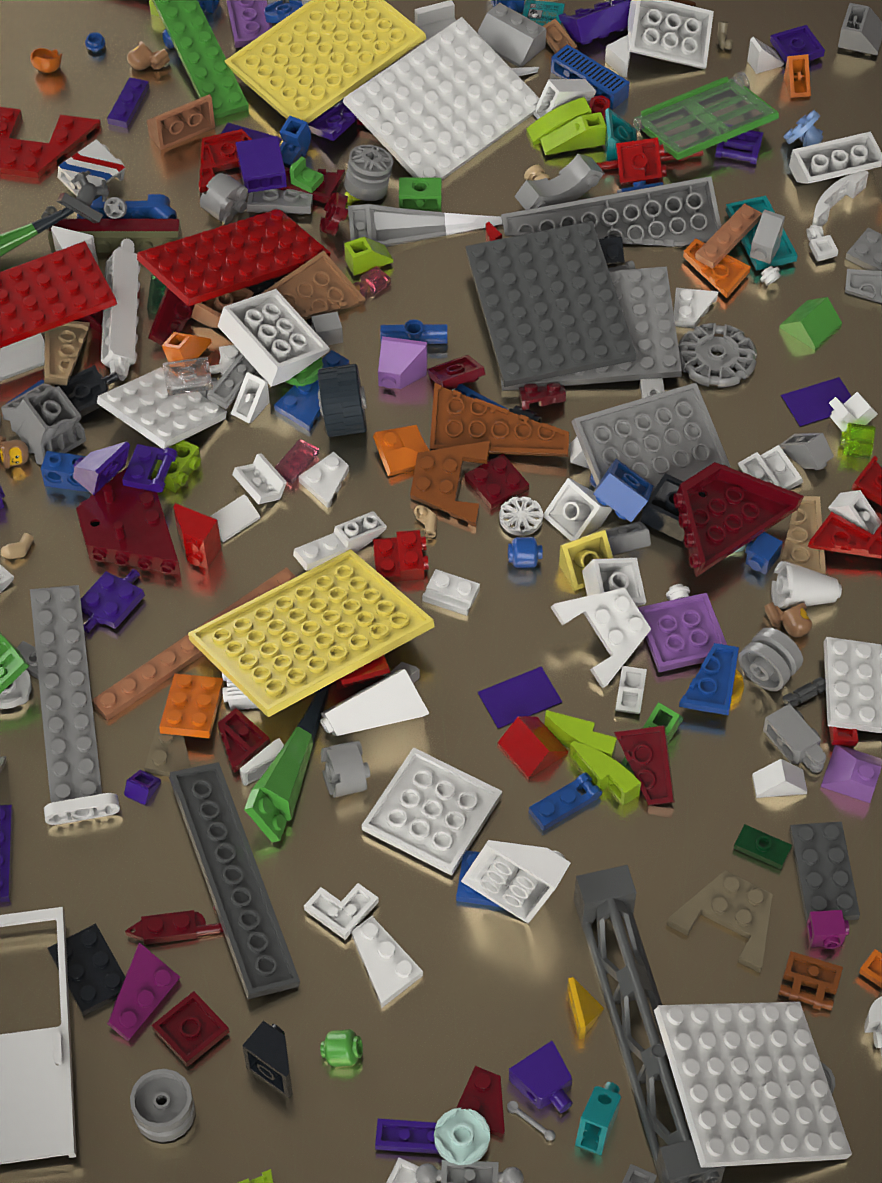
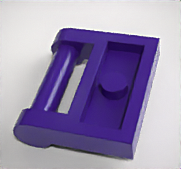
M750 130L728 139L727 142L718 143L715 157L750 161V164L756 165L764 132ZM724 147H729V148H735V149H740V150L751 151L752 153L742 152V151H737V150H731V149H726V148H724Z
M137 444L122 479L123 485L152 492H162L171 463L176 460L177 451L172 448L160 449ZM162 460L156 478L150 480L157 461Z

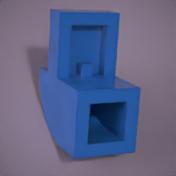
M292 116L288 117L280 130L283 140L280 146L284 166L288 168L300 156H306L311 141V131L308 123Z

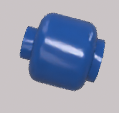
M516 537L512 540V543H508V562H512L515 568H534L538 563V559L543 558L542 545H537V540L534 537Z

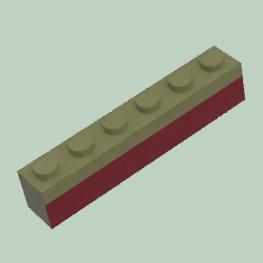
M63 219L53 225L93 235L96 253H113L126 238L133 241L135 245L134 253H138L179 240L182 237L180 219H101L99 223L95 224L87 219ZM51 226L49 227L48 240L51 253L56 251Z

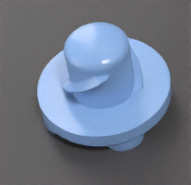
M812 110L807 116L801 117L796 122L797 126L794 129L791 128L783 135L785 141L790 144L799 139L803 143V147L821 143L823 131L813 125L819 119L820 114Z

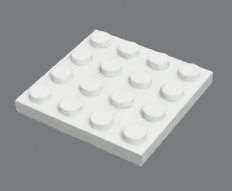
M161 367L99 395L97 399V404L162 449L168 448L225 420L227 411L204 397L200 392L188 387L185 382Z
M826 637L823 643L828 726L882 733V645Z
M413 747L363 822L362 830L452 876L466 850L468 851L501 799L502 791Z

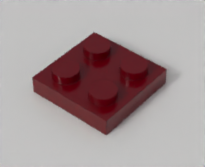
M469 355L427 369L429 378L449 390L457 388L459 384L464 382H475L479 377L486 375L484 367Z
M504 454L493 458L487 464H482L465 473L466 482L490 510L529 490V483Z
M195 991L191 992L152 1024L153 1031L186 1067L191 1065L230 1032L229 1027Z

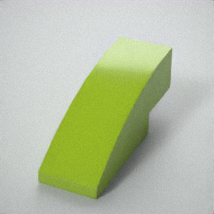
M582 97L548 112L532 123L526 130L533 145L540 144V138L581 115L592 114L585 97Z
M546 710L544 725L564 746L570 749V743L576 741L597 749L611 758L614 757L616 737L594 732V722Z
M576 741L570 743L569 757L583 773L589 774L594 786L597 785L601 791L609 788L623 806L640 795L641 782L618 761L588 745Z

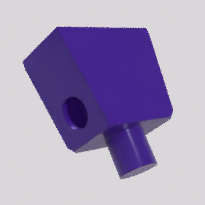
M550 1041L509 1068V1081L538 1109H543L550 1103H553L559 1113H563L572 1106L573 1102L566 1093L572 1088L573 1079L553 1041Z

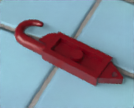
M194 910L141 916L139 922L125 930L127 936L143 941L144 945L197 939V936L224 932L221 923L206 925L203 915Z

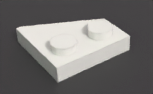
M676 288L674 303L675 327L695 328L700 322V318L708 312L709 306L717 301L718 292Z

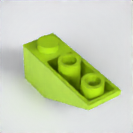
M601 112L581 115L540 138V143L545 155L605 145L607 126Z

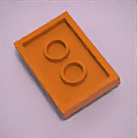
M174 673L159 726L160 734L210 738L224 686L223 678Z

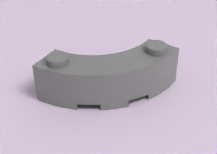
M577 154L566 167L559 171V176L551 180L547 178L526 180L516 193L515 198L525 210L572 202L596 186L604 172L592 157Z

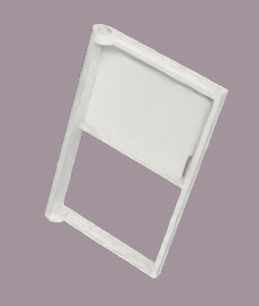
M63 907L0 915V927L50 920L57 921L61 1025L58 1027L0 1034V1164L68 1155L69 1158L76 1157L66 927Z

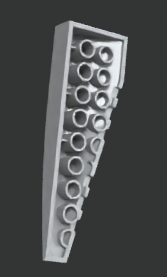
M711 176L501 214L504 234L510 237L593 221L598 239H604L608 235H616L617 237H622L623 244L672 247L689 246L695 238L706 243L722 227Z

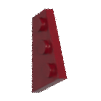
M285 168L287 187L276 189L283 191L293 189L310 193L291 184L290 168ZM318 169V172L324 175V181L313 193H310L313 194V200L327 203L332 193H336L344 179L345 170L337 169V172H326V169Z
M666 726L614 732L635 777L641 782L640 789L647 804L651 806L675 803Z

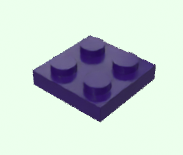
M807 25L770 36L771 44L785 63L787 56L808 54L809 60L824 56L825 49Z

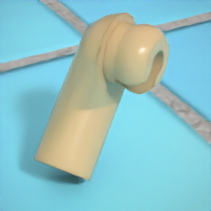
M423 505L417 506L414 509V515L418 521L425 525L424 535L428 538L435 537L437 529L436 514Z
M24 533L19 542L3 546L1 548L2 557L6 559L24 557L34 537Z

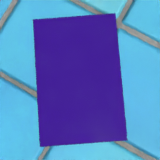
M840 377L781 395L799 426L816 422L832 415L831 412L834 409L829 402L835 397L843 404L852 397Z
M542 666L477 692L497 728L513 723L518 716H530L562 703Z

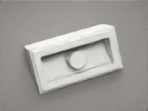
M245 494L210 516L218 520L220 540L222 542H225L260 519L259 513Z

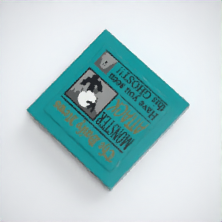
M526 0L522 15L541 26L555 18L561 25L562 23L558 15L564 14L565 4Z

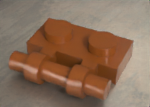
M790 951L783 979L793 982V985L788 987L781 984L778 995L789 998L788 1001L791 1002L800 1001L813 1005L812 1008L817 1010L823 1008L832 1011L834 1000L824 998L825 992L836 995L843 967ZM801 985L817 989L816 995L801 991Z

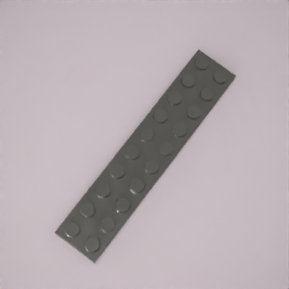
M219 762L170 772L169 779L247 999L299 987L300 979Z

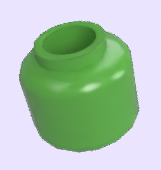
M351 1029L330 1031L326 1035L325 1041L321 1042V1056L326 1058L328 1064L332 1067L352 1066L357 1063L358 1058L362 1057V1039Z

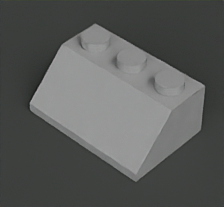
M498 3L487 12L477 32L500 57L519 68L523 67L546 47V28L502 3Z

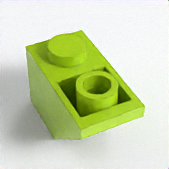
M361 237L344 243L345 262L354 276L393 263V258L386 246L372 239Z

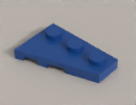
M714 643L699 672L690 683L689 689L681 698L679 707L729 715L739 647Z

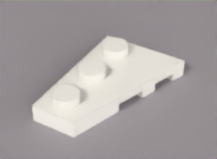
M370 916L351 931L352 938L369 974V979L376 991L381 1008L423 976L421 968L373 916Z

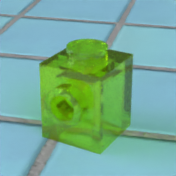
M848 423L846 432L842 431L839 445H844L843 455L870 459L874 446L876 427Z

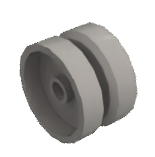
M763 628L752 638V642L747 644L739 653L738 661L745 675L755 684L769 691H778L789 681L790 676L795 674L802 666L803 656L797 644L789 636L774 628Z
M169 1069L152 1070L141 1076L133 1086L130 1095L131 1110L135 1123L144 1136L158 1142L173 1141L184 1135L192 1126L195 1117V1104L191 1087L185 1077L178 1072Z

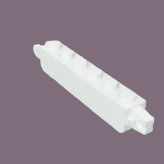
M127 238L121 242V246L114 250L111 257L106 261L105 279L116 298L117 305L103 310L101 362L104 366L110 367L111 373L116 371L119 379L122 381L127 377L129 367L134 365L137 359V352H135V345L138 340L136 327L139 321L137 316L139 306L137 293L140 288L138 275L141 270L137 254L134 253L135 245L133 241Z

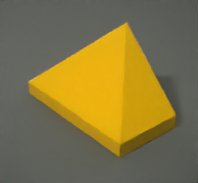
M574 977L568 978L567 992L578 1037L582 1039L585 1038L605 1008Z

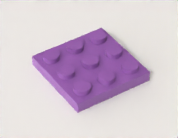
M707 593L638 607L651 628L645 637L658 672L703 663L714 643L727 645Z

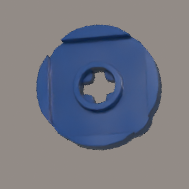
M279 0L267 5L264 11L266 22L278 24L302 7V1L289 0L290 3H283V0Z

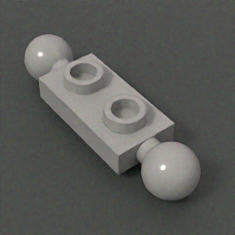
M442 1160L441 1170H437L432 1164L425 1163L420 1165L416 1171L418 1183H436V1181H441V1183H523L524 1176L517 1167H508L503 1172H498L499 1162L486 1161L457 1165L447 1160Z

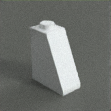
M548 79L533 115L539 119L555 108L585 97L589 105L596 90L586 79Z

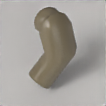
M719 21L717 32L719 46L724 51L725 49L731 50L733 40L727 39L729 22Z

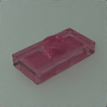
M299 439L274 468L286 481L293 484L319 454V448Z

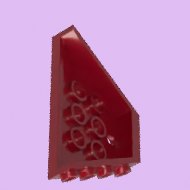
M716 462L682 482L677 493L674 494V506L679 510V525L684 529L685 533L684 545L689 549V564L691 568H694L696 577L797 511L804 496ZM703 492L706 494V497H701L698 493Z
M127 468L117 473L95 495L90 496L87 500H83L76 508L89 559L97 562L116 563L120 566L138 567L142 570H155L165 574L181 575L178 558L157 492L124 486L122 479ZM93 522H99V523H100V524H99L98 526H96V527L91 526V524H92Z

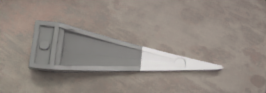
M372 204L348 206L350 240L367 237L384 244L386 247L484 229L487 222H490L493 226L503 225L500 216L432 212Z

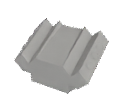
M42 383L1 407L3 420L10 421L12 431L27 444L29 453L35 454L36 464L42 465L47 451L67 453L86 441L84 428L79 423L82 416L59 386L52 387L50 384Z

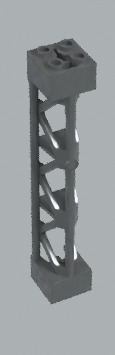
M628 865L578 875L575 881L574 904L582 930L586 936L650 1145L659 1182L721 1183L725 1166L704 1168L700 1166L692 1136L683 1114V1106L681 1107L682 1103L680 1104L672 1079L674 1076L654 1010L658 1005H662L633 915L637 892ZM621 916L624 918V922H625V925H626V929H627V933H628V936H629V940H628V937H627V934H626V931H625V928H624V925H623V921H622ZM596 917L598 931V947L591 927ZM609 917L625 963V967L621 970L607 958L605 920ZM608 973L619 982L614 995H612L606 976ZM647 997H649V1000H650V1004H651L652 1012H653V1015H654V1019H653V1016H652V1013H651V1010H650V1006H649ZM630 1001H637L651 1046L646 1050L631 1036ZM616 1004H621L622 1025L617 1012ZM632 1052L644 1063L638 1076L631 1057ZM654 1081H662L677 1129L673 1133H670L657 1119ZM646 1083L647 1106L640 1084ZM657 1134L668 1144L667 1146L659 1148L656 1138Z

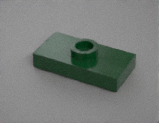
M744 824L733 849L782 870L792 845Z

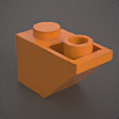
M173 332L164 342L162 348L170 367L188 370L212 341L210 338Z

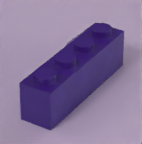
M611 0V4L610 2L594 4V9L580 8L575 10L574 15L569 16L564 13L558 16L573 41L580 42L582 45L589 44L594 38H605L610 35V32H620L627 29L631 0Z

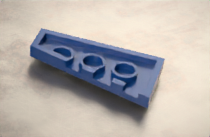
M333 350L322 359L324 368L349 365L348 359ZM318 380L309 385L298 386V388L294 385L274 404L275 411L310 432L316 417L318 418L321 414L318 400Z

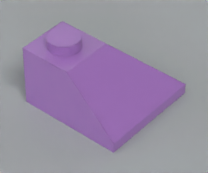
M382 336L378 367V386L402 389L427 375V342Z
M835 745L821 787L870 803L882 768V759L842 745Z

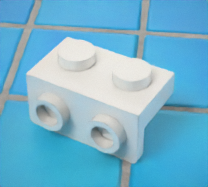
M262 453L256 455L253 464L235 467L232 474L258 504L280 500L287 484L286 480Z

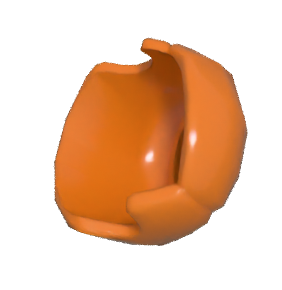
M37 48L31 52V64L38 71L51 73L60 67L62 53L59 55L57 49L51 51L45 48Z

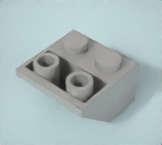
M849 3L841 28L838 47L878 55L882 42V21L869 6Z

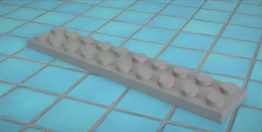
M79 585L30 589L50 801L52 803L102 794Z

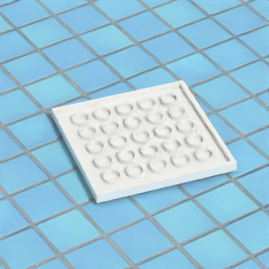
M800 1002L658 1005L654 1010L701 1168L847 1159L852 1155Z

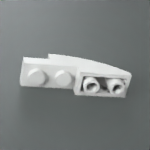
M372 511L335 526L334 533L295 548L293 556L308 571L350 549L357 553L382 534L387 526Z

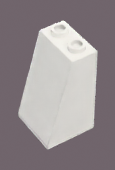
M399 669L321 713L323 718L320 720V723L326 733L339 736L428 715L429 712L406 670Z

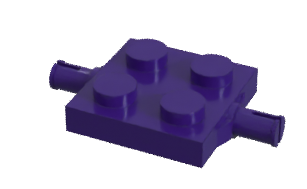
M132 569L125 578H119L105 571L80 599L82 612L89 616L88 620L83 624L85 632L89 633L97 623L106 624L116 629L145 596L144 590L133 585V582L140 576L137 570Z

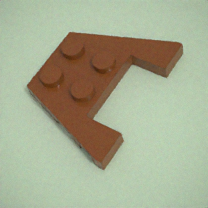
M490 441L419 452L410 492L411 499L436 510L440 509L447 512L456 519L465 520L471 526H477L480 509L479 503L456 501L463 461L487 464L491 446Z

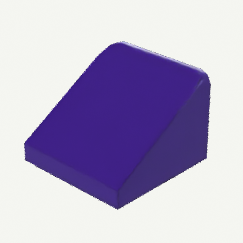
M139 770L127 779L124 795L145 805L160 785L161 779Z

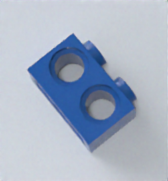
M47 451L41 466L44 486L89 492L73 478V466L82 456Z

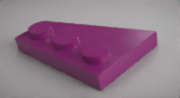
M140 942L136 947L132 962L127 970L125 980L107 1022V1025L127 1041L130 1040L180 979L177 973Z

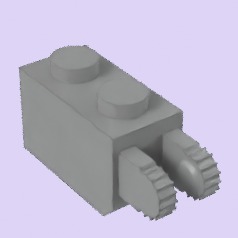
M789 703L765 718L763 732L790 763L799 764L803 762L807 768H810L815 773L823 770L826 754L820 747V736L814 728H811L804 721L800 711L795 710Z

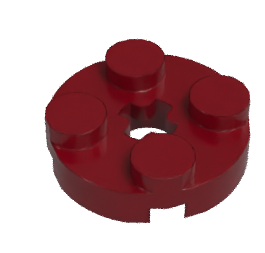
M339 192L332 193L324 207L326 215L325 218L321 217L320 231L332 236L336 235L340 221H344L348 214V209L345 208L348 196Z

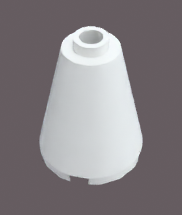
M781 561L775 568L774 573H777L778 576L777 581H772L771 596L774 605L778 606L781 610L789 609L801 603H805L806 606L834 603L842 594V586L836 578L786 561Z

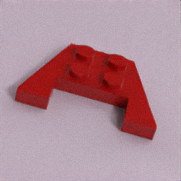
M243 129L202 138L199 172L200 193L208 191L209 188L206 185L215 176V172L239 167L236 142L252 140Z

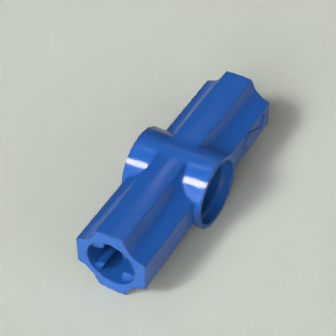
M413 319L407 321L405 325H380L381 341L382 336L422 341L427 342V344H448L447 324L423 325L421 321Z

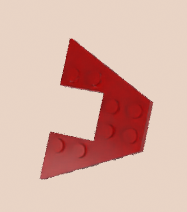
M0 107V174L39 179L45 174L47 169L57 164V159L63 154L68 155L77 147L78 143L87 139L86 135L96 127L100 128V120L60 115L50 142L43 143L13 139L22 117L21 109Z
M874 456L855 480L851 490H861L866 498L882 506V467L877 462L878 458ZM831 512L810 539L807 547L882 559V523L876 532L871 534Z

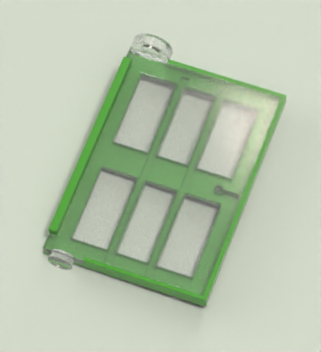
M743 71L735 73L734 77L730 79L728 77L721 78L641 111V115L634 117L632 123L636 131L642 130L650 138L658 137L659 145L663 144L664 149L676 160H680L779 118V112L749 90L750 83L748 77Z

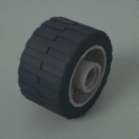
M349 364L319 369L318 400L328 437L366 432V396L364 386H361L357 365Z

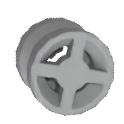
M119 197L107 199L104 204L105 214L112 219L123 217L127 212L126 202Z

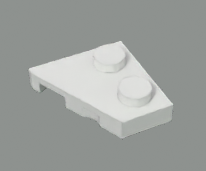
M332 452L299 475V482L322 504L329 508L332 505L335 493H338L341 487L342 480L346 478L349 472V465L335 452Z

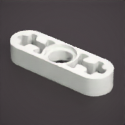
M103 793L52 802L44 807L45 822L50 825H59L114 815L120 810L119 798L114 793Z

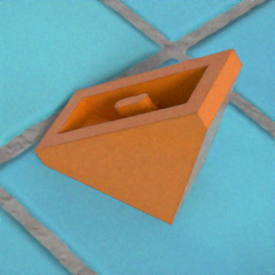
M808 54L787 56L784 81L790 98L811 96Z

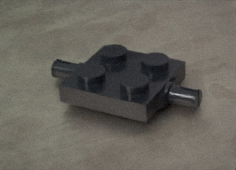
M93 365L71 376L67 385L54 386H59L80 415L84 416L101 408L97 404L98 396L108 392V385L120 379L116 371L103 377L98 372L96 366Z

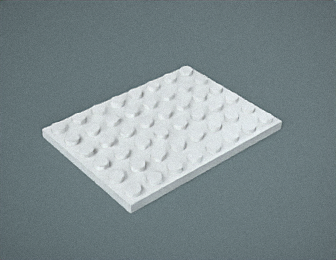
M461 17L344 97L343 103L413 178H442L443 180L532 116L540 98Z

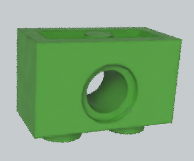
M399 177V208L441 211L442 178Z

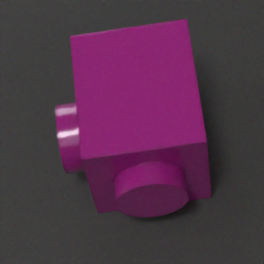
M842 910L810 912L807 929L811 948L824 947L826 949H835L843 946L845 937L849 935V923L847 919L843 918Z

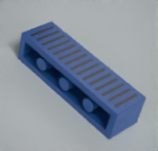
M568 44L551 57V73L561 79H586L596 90L594 97L605 96L610 100V109H615L628 98L629 81Z

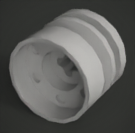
M374 145L354 147L349 155L348 169L344 181L346 191L351 196L360 200L376 201L382 199L387 194L389 177L393 165L391 154L385 149Z

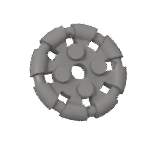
M707 323L696 326L693 331L685 333L678 343L682 371L684 373L687 372L690 379L709 387L710 384L718 385V388H724L739 384L741 379L745 380L752 374L757 363L755 360L757 358V350L753 341L749 337L746 338L743 331L731 325L725 324L721 326L716 325V323ZM715 334H721L723 337H715ZM712 352H721L722 355L717 356L712 354Z

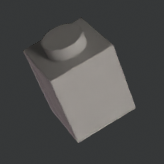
M338 312L311 316L312 326L310 327L327 346L343 343V331Z

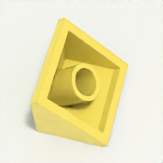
M601 530L560 545L559 566L573 590L576 591L585 587L582 570L592 559L613 558L606 530Z

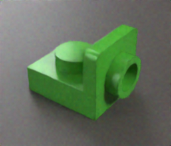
M302 156L290 167L291 184L305 191L313 193L324 181L323 174L306 167V158Z

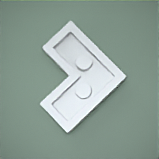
M359 883L342 901L320 887L304 905V910L346 940L351 931L379 903V898Z

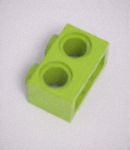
M185 440L168 447L176 450L178 454L176 460L171 463L164 481V488L174 493L186 484L189 475L193 470H197L201 464L199 447ZM162 460L157 461L152 473L153 479L156 478Z

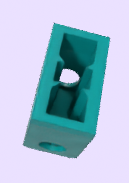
M605 1082L603 1088L600 1086L594 1087L580 1119L576 1146L602 1155L615 1123L622 1098L619 1094L620 1088L615 1083Z

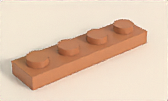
M744 203L696 252L695 259L713 269L760 221L762 213Z

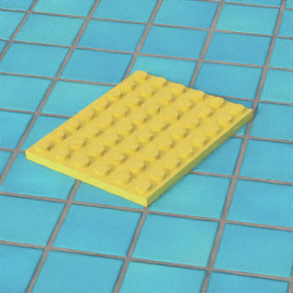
M310 0L226 59L225 64L237 77L283 117L288 119L289 116L310 123L426 40V34L385 0Z
M350 549L189 632L188 635L189 640L267 717H270L435 626L434 620Z

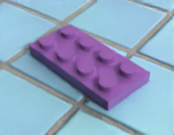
M226 0L235 48L245 47L272 28V23L266 22L264 14L265 7L268 5L267 0Z

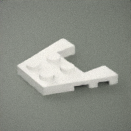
M625 588L559 602L551 606L561 625L584 613L610 654L609 658L590 669L601 688L609 684L651 630Z

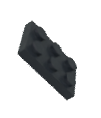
M95 923L66 938L68 989L83 1017L116 1000L125 980L123 971ZM58 943L47 949L59 971Z

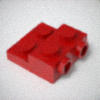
M658 137L616 143L621 186L633 185L634 182L646 181V185L659 182L664 183L663 177H667L666 164L661 163V157H665L664 145H659Z
M420 530L396 532L397 537L373 539L375 570L389 582L424 580V570H429L428 556H423L422 552L427 550L426 536L421 537Z

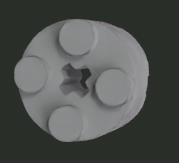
M219 173L208 182L206 187L209 189L206 194L202 193L200 198L201 208L227 225L231 223L234 215L238 212L243 213L247 208L246 198L248 189L230 175Z
M351 741L321 749V763L326 762L325 770H322L327 790L330 795H333V798L367 790L366 778L370 777V769L367 762L363 763L360 741Z

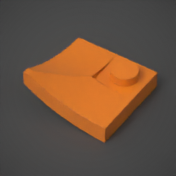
M417 425L378 431L373 435L388 476L415 470L418 453L430 451Z

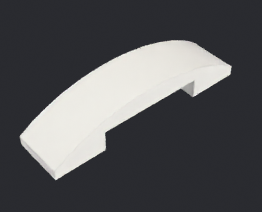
M865 170L852 173L832 184L817 202L812 225L816 224L822 227L828 221L830 209L845 195L854 198L865 189L869 172Z

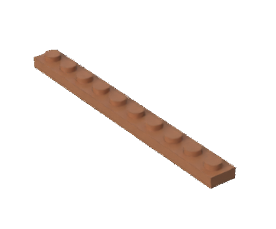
M286 567L204 624L292 580L296 576ZM187 634L93 698L92 705L108 721L174 676V673L177 674L204 654L189 640V635Z

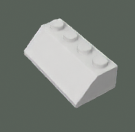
M870 131L793 149L789 168L796 182L809 184L882 167V152Z

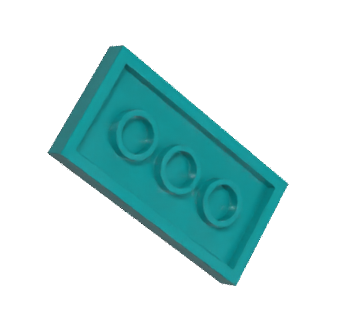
M766 195L726 204L725 209L729 219L744 203L761 213L764 210L775 213ZM759 222L741 239L749 257L752 241ZM783 228L780 247L770 264L751 257L750 259L757 271L770 266L774 267L796 262L798 255Z

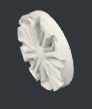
M513 497L509 501H505L501 506L499 521L501 526L513 535H530L541 527L543 511L539 503L531 500L529 497Z

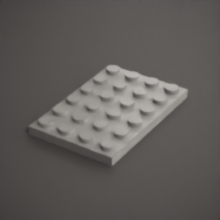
M697 383L581 416L571 421L596 486L615 459H618L654 486L653 490L665 473L681 481H686L714 462L731 467Z

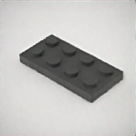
M842 822L790 825L789 831L806 923L810 912L842 910L844 919L859 920L860 912Z

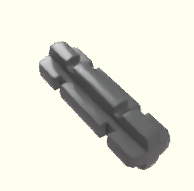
M819 677L812 681L813 684L809 682L794 690V694L791 692L786 694L782 698L784 705L786 706L790 703L794 708L799 705L798 702L801 704L818 695L817 692L822 693L826 691L825 679Z

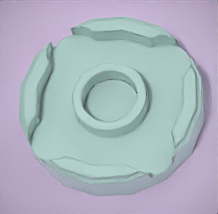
M454 1108L444 1113L437 1121L434 1131L435 1147L440 1156L450 1163L457 1165L472 1164L480 1160L488 1150L490 1143L489 1125L485 1118L475 1110Z

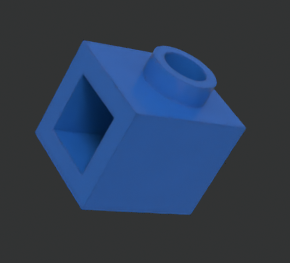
M763 532L755 541L751 540L745 549L747 554L745 564L753 570L760 571L766 575L780 557L783 541Z

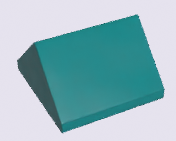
M607 108L604 120L607 126L605 153L606 161L618 160L616 143L636 141L637 136L636 129Z

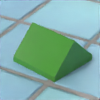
M823 297L807 300L780 324V328L813 350H816L842 326V321L829 298Z

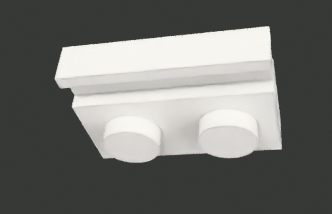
M435 569L426 587V591L422 595V601L467 616L480 590V584Z

